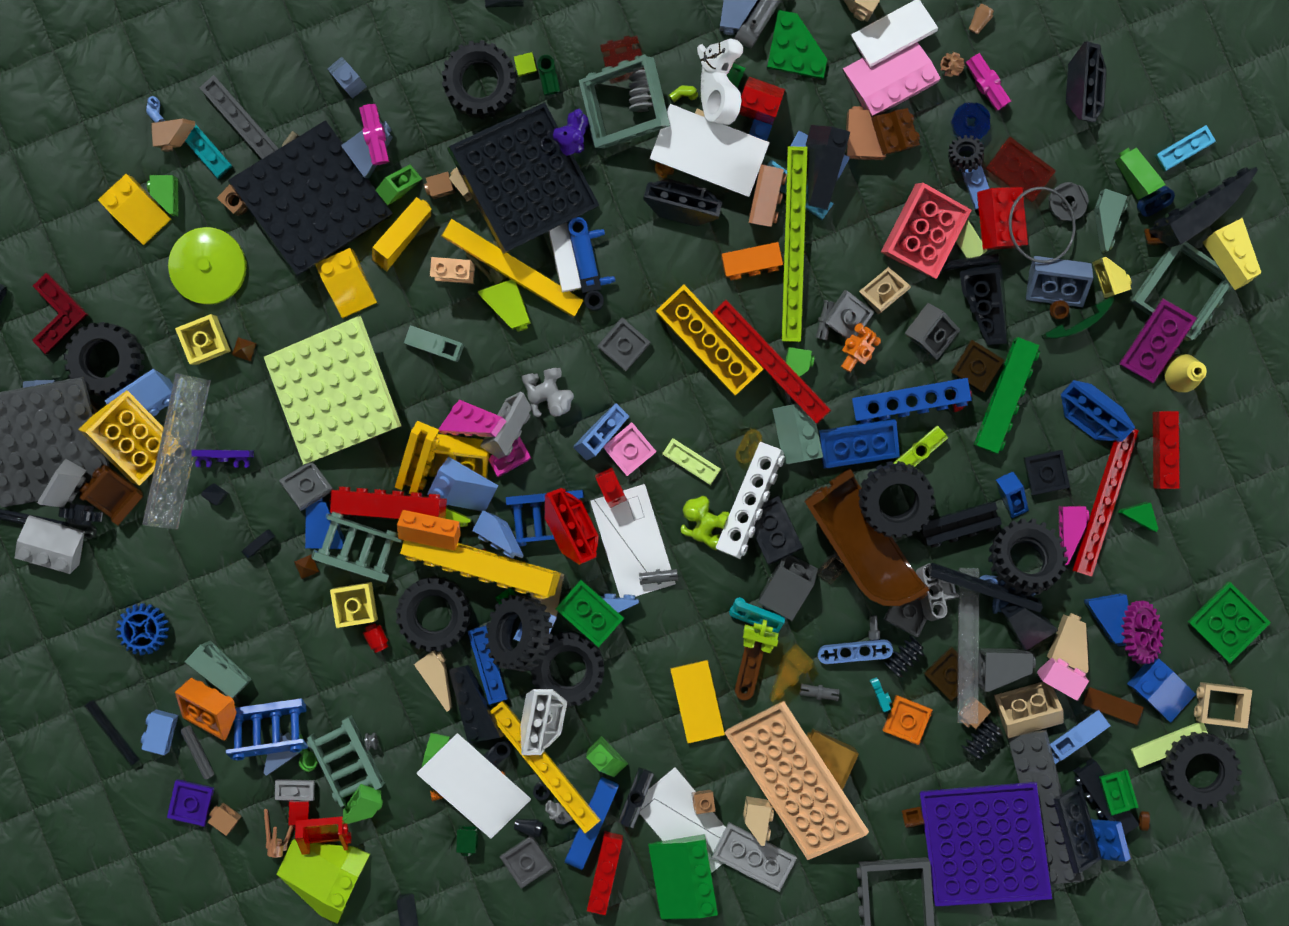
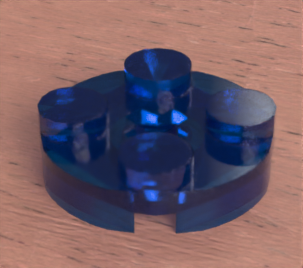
M964 103L953 114L951 120L952 129L957 137L961 136V139L964 138V135H967V138H970V135L974 136V140L976 138L981 139L990 129V113L980 103ZM967 118H975L974 127L967 125Z

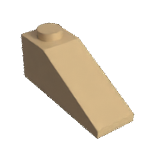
M434 650L414 665L445 710L449 711L452 708V701L445 664L446 659L440 651Z

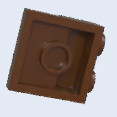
M908 108L871 118L882 155L910 150L920 145V135L915 131L913 125L914 116L909 112Z

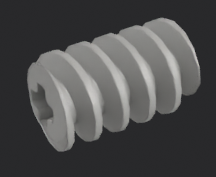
M645 70L630 72L629 80L632 82L629 83V88L633 90L629 91V95L632 97L629 99V103L632 104L629 110L633 112L649 111L648 107L653 106V103L648 102L652 98L648 94L650 90Z

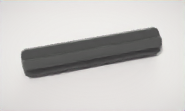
M189 725L182 728L183 738L203 778H211L214 772L192 727Z

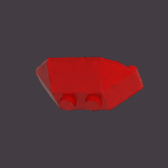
M563 488L545 494V520L561 553L579 565L596 558L599 535L582 501L566 492Z

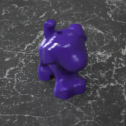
M576 109L569 113L567 125L556 128L553 133V140L558 143L560 150L566 156L573 153L579 154L585 147L583 143L584 134L590 128L587 116L583 114L581 109Z

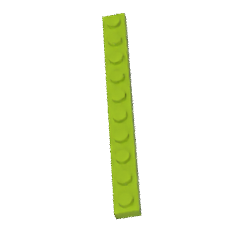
M788 146L782 341L801 342L807 147Z

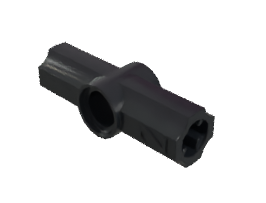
M638 768L618 820L622 825L634 828L654 773ZM638 793L642 799L639 802H634L631 799V795Z

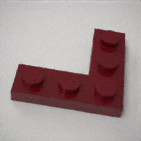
M45 273L33 287L59 314L32 341L45 354H49L89 314L49 273Z

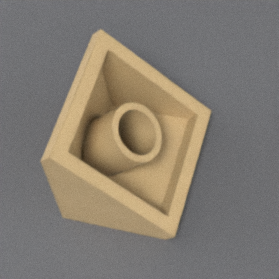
M888 267L859 292L874 311L879 314L908 291L911 286Z

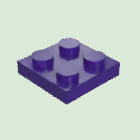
M179 779L175 780L167 818L205 826L214 787Z

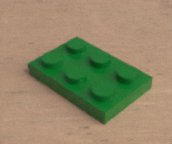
M580 580L555 608L597 647L607 639L624 619L619 612L583 580Z

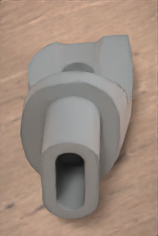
M551 800L546 803L545 811L549 813L551 820L555 819L559 824H565L573 820L560 803H554Z

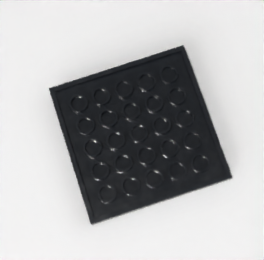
M545 102L447 148L503 254L599 206L573 154L564 155L558 143L553 140L554 130L558 126Z
M326 120L228 180L231 187L296 277L393 215L368 178H364L342 148V142Z

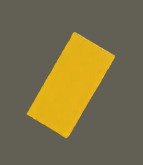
M708 660L670 668L687 743L725 735Z

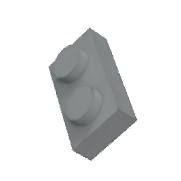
M277 779L275 781V800L313 801L315 799V780Z

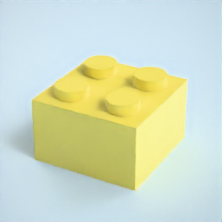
M210 314L175 328L188 362L191 365H198L231 352L216 315Z
M372 582L330 590L336 628L378 620Z

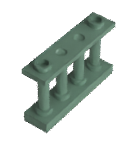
M332 512V514L326 513L325 517L331 520L322 548H319V551L313 550L312 559L387 583L389 575L385 572L386 569L384 567L393 541L401 543V539H398V533L388 529L387 532L344 519L343 515L337 512ZM338 524L350 526L341 553L337 556L330 555L329 549ZM357 529L368 532L359 560H356V562L349 561L347 556ZM375 535L386 538L377 566L371 568L367 566L366 560Z
M352 715L342 720L343 724L340 728L320 738H316L314 733L307 737L308 748L311 752L314 751L332 788V797L336 803H339L340 807L346 804L347 800L345 797L355 793L360 784L373 786L375 790L385 784L370 751L366 750L365 741ZM343 734L349 736L351 740L349 745L325 756L321 745ZM352 751L357 752L360 758L358 762L333 773L329 762ZM361 768L365 769L368 775L366 779L344 790L341 789L337 781L338 779Z

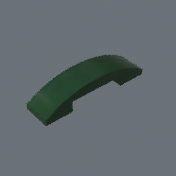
M1108 297L1092 306L1091 308L1095 314L1067 330L1064 329L1063 325H1059L1042 334V338H1062L1087 329L1109 310L1115 300L1114 297Z

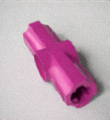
M980 53L965 62V65L975 78L978 90L983 95H986L996 111L1011 102L1000 85L999 76L994 70H990Z
M367 104L359 107L364 126L363 135L366 145L369 147L372 164L382 165L390 162L385 144L386 135L383 125L380 123L376 104Z

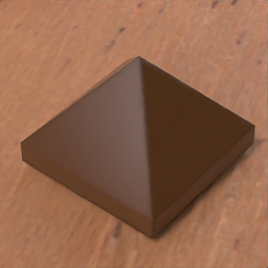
M1149 229L1144 230L1147 244L1152 246L1165 244L1153 236Z
M238 337L232 355L251 361L257 343Z
M312 554L294 561L301 579L320 572L315 560L311 557Z
M921 807L902 810L906 828L924 824Z

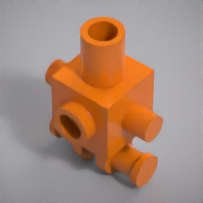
M861 323L855 326V331L859 334L857 336L852 334L850 338H847L842 349L848 356L841 365V368L851 373L857 362L865 365L872 358L871 354L875 348L871 344L878 346L881 342V339L876 337L875 332L871 331L868 327H864Z

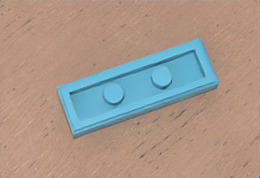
M1207 125L1159 152L1155 157L1165 172L1213 144L1216 140Z

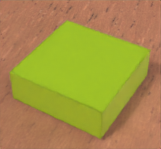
M532 52L514 56L519 77L537 72Z

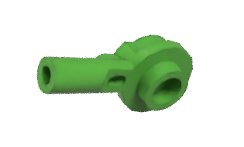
M299 734V739H303L302 734ZM302 749L300 751L299 766L306 772L313 771L318 765V760L311 751L308 752V749Z

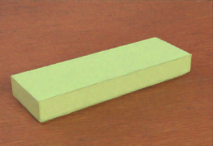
M673 438L663 452L664 456L710 485L721 470Z

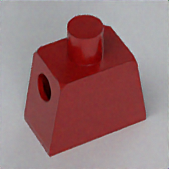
M612 467L595 475L610 508L627 501Z

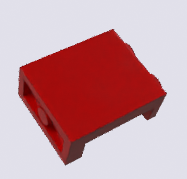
M343 817L296 820L295 839L302 855L310 854L311 843L341 841L343 849L348 850V844L351 843V832H349L348 823L344 822Z

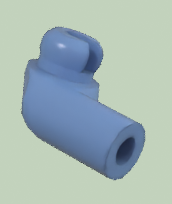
M155 96L149 97L147 100V114L155 123L165 121L159 114L160 101Z

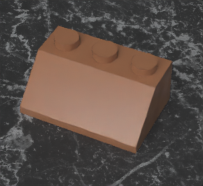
M761 164L748 223L772 227L773 223H777L779 212H775L776 205L781 204L783 193L779 192L780 186L785 185L787 174L783 173L784 169Z

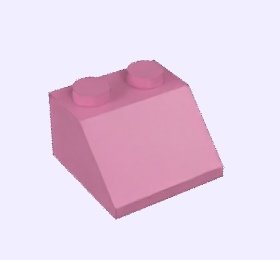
M1051 658L1037 671L1043 682L1075 700L1079 699L1089 682L1084 671L1078 668L1073 670L1068 667L1069 663L1061 658L1058 660Z

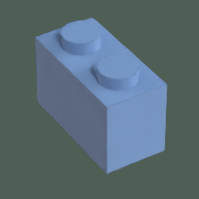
M157 709L148 714L146 719L147 730L141 738L142 750L160 755L167 754L170 750L179 715Z

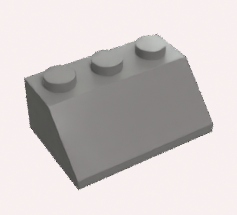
M519 392L505 400L497 415L503 417L506 423L496 437H485L480 445L481 448L498 459L511 453L514 440H517L522 433V430H520L522 425L526 424L530 418L529 412L532 407L524 393Z
M29 515L17 540L14 558L71 574L80 564L85 531Z

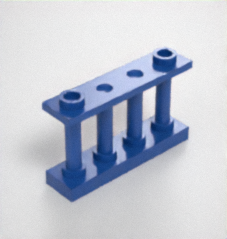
M583 490L566 491L579 500L584 498ZM547 493L506 497V505H511V508L514 510L515 539L519 546H525L526 542L554 539L553 535L543 536L540 506L545 501V494ZM523 503H530V506L533 508L535 536L524 537L521 513Z
M302 699L235 708L237 714L233 721L234 749L226 750V754L231 759L239 761L243 760L244 757L286 751L300 752L302 749L308 748L307 743L303 739H299V715L302 712H306V704ZM289 714L291 715L292 740L280 742V717ZM270 717L272 718V743L261 745V720ZM245 720L253 721V746L242 747V723Z

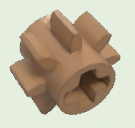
M946 53V56L941 60V71H945V76H959V73L964 69V59L960 58L959 53Z

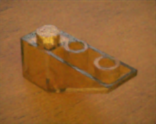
M797 643L782 656L769 697L772 702L775 699L777 701L785 695L784 690L789 686L793 687L799 681L798 677L802 673L806 674L813 667L812 663L814 661Z

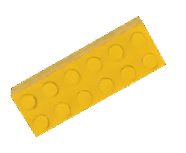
M685 285L680 287L656 310L659 317L734 396L763 370L760 364Z

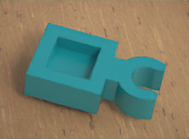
M877 677L871 679L870 682L883 712L891 710L889 704L892 701L888 692L884 693Z

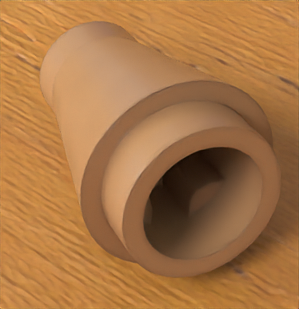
M984 4L976 7L969 30L978 35L992 19L994 10Z

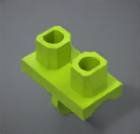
M764 619L761 624L745 625L743 630L744 646L753 648L755 641L761 642V650L771 653L773 647H777L778 633L772 632L773 627L766 626L767 620Z

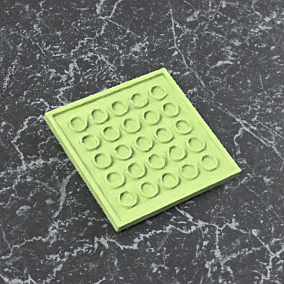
M361 316L350 319L264 357L303 465L401 427Z

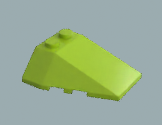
M293 839L277 875L320 916L338 924L370 854L349 845L348 850H344L343 846L331 843H311L310 854L302 855L296 839Z

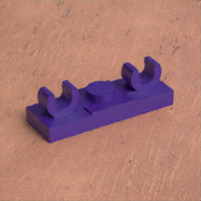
M192 450L191 457H198L195 461L196 467H201L202 460L206 461V467H211L212 461L210 458H217V462H229V458H236L234 460L235 468H239L241 460L244 461L245 468H249L250 461L247 457H254V450Z

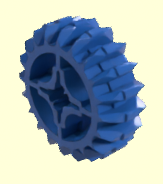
M145 603L140 604V606L135 604L132 609L130 607L127 608L126 613L120 615L123 620L117 621L121 625V627L116 628V631H121L117 638H123L120 645L127 644V651L133 648V654L139 652L140 655H145L146 652L151 654L153 650H159V645L165 644L163 639L168 638V635L164 632L170 629L169 627H164V624L168 623V620H162L165 614L161 613L158 615L160 609L155 608L153 610L152 604H149L147 607ZM137 614H144L148 616L147 619H144L143 621L135 620L133 618ZM153 622L156 626V632L152 629ZM143 625H144V627H145V629H144L145 632L141 633V631H140V630H141L140 626H143ZM129 626L133 629L132 636L130 634ZM142 637H145L146 639L150 638L152 642L149 644H140L138 643V640L142 639Z

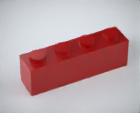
M1179 411L1153 412V488L1179 489Z
M604 831L587 906L588 912L606 915L623 835Z

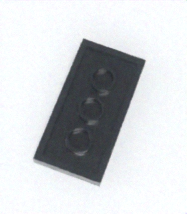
M1082 785L1074 786L1053 799L1073 873L1078 874L1102 859Z

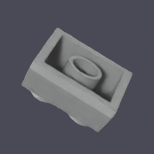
M65 459L54 473L37 503L63 508L67 502L72 503L77 495L74 492L76 487L80 488L86 480L83 477L86 470Z

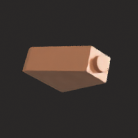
M860 106L852 107L847 112L846 130L850 131L845 155L850 157L849 159L884 160L886 155H882L869 110H864V107Z

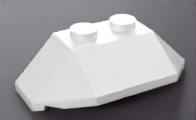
M533 689L526 694L520 725L522 755H541L545 751L544 749L561 735L567 701L553 689Z

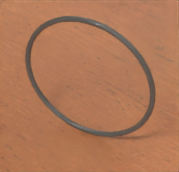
M1034 187L1024 191L1015 200L1009 214V232L1017 250L1031 261L1050 263L1060 259L1070 249L1075 236L1076 224L1073 210L1068 201L1059 192L1047 187ZM1034 190H1047L1058 195L1067 205L1072 217L1073 231L1067 248L1059 256L1050 260H1037L1025 254L1016 243L1012 232V214L1016 204L1025 194Z

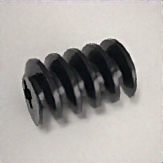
M911 635L909 636L911 642L905 640L904 644L906 647L904 648L899 645L900 653L893 651L895 658L889 657L887 658L889 664L885 663L901 678L903 677L901 670L908 672L906 665L913 667L912 660L920 661L917 656L918 654L925 656L924 648Z
M987 717L988 723H981L983 729L976 728L978 735L970 734L973 741L965 740L968 747L961 745L972 756L981 760L983 759L981 752L988 753L986 746L993 747L990 741L998 742L995 735L1003 736L1000 728Z

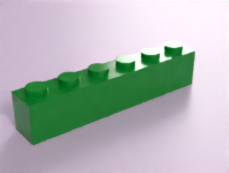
M1019 337L1013 339L973 446L994 454H998L999 451L1003 450L1006 443L1004 437L1012 428V416L1018 412L1019 404L1017 403L1026 391V386L1024 385L1033 373L1031 367L1033 361L1036 362L1039 357L1040 351L1038 348L1040 345Z

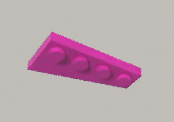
M458 400L439 427V433L442 435L451 433L452 435L464 434L472 436V434H476L480 437H496L506 423V420L501 416Z

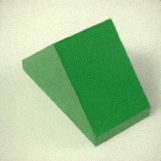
M1150 502L1119 509V514L1152 532H1157L1158 526Z

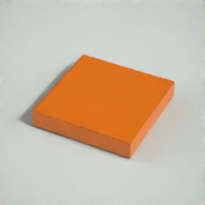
M896 695L882 730L919 745L933 709Z

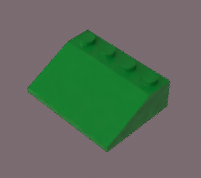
M705 834L648 843L661 919H694L717 916V905Z

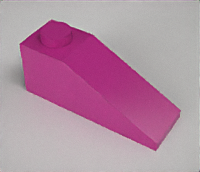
M1059 506V537L1063 539L1060 545L1061 547H1066L1067 551L1063 555L1068 557V562L1065 565L1069 564L1087 526V521H1089V511L1086 510V506Z

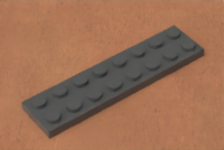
M1035 731L1008 738L1019 783L1037 782L1050 883L1082 882L1084 880L1083 872L1080 874L1073 873L1053 799L1062 794V789L1047 731Z

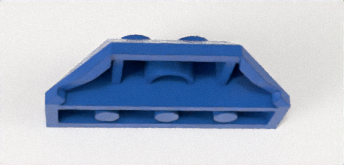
M1073 380L1061 393L1065 417L1095 440H1117L1122 442L1135 429L1134 424L1124 409L1092 384Z

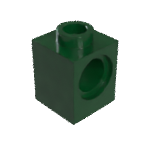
M459 825L457 829L456 853H461L462 856H471L472 853L477 851L478 827Z

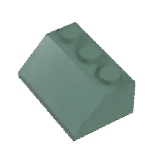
M798 404L772 409L780 449L784 452L785 456L783 465L823 458L817 424Z

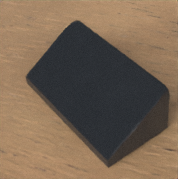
M414 894L400 895L397 899L400 926H418Z

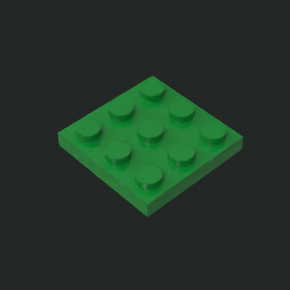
M1227 582L1188 621L1228 663H1231L1271 623L1231 582Z

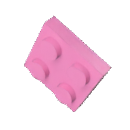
M630 423L603 447L626 476L656 453V450L633 423Z

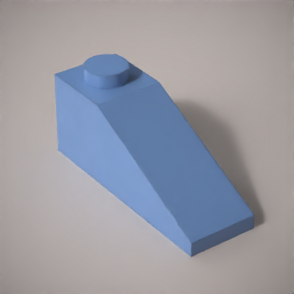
M615 403L581 437L573 448L586 461L595 457L628 419L629 415Z

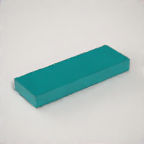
M195 123V127L185 142L213 174L220 179L233 166Z

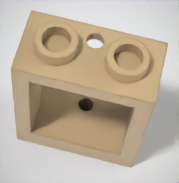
M1200 682V687L1196 691L1198 704L1194 708V716L1197 721L1206 724L1248 728L1252 690L1245 687ZM1210 690L1237 693L1234 721L1207 717Z

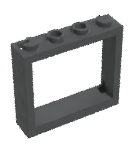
M922 857L860 861L859 868H856V877L860 879V887H857L858 899L861 898L862 906H858L859 917L863 919V925L860 926H871L867 872L920 868L924 926H934L931 865L929 859Z

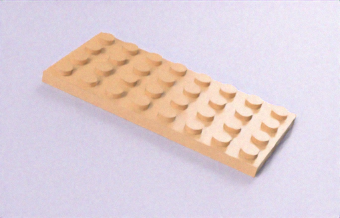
M784 701L728 728L724 732L807 860L868 834L869 831Z

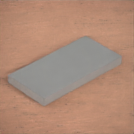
M728 822L711 855L712 858L779 892L797 859L795 855L767 841L765 846H761L753 834Z

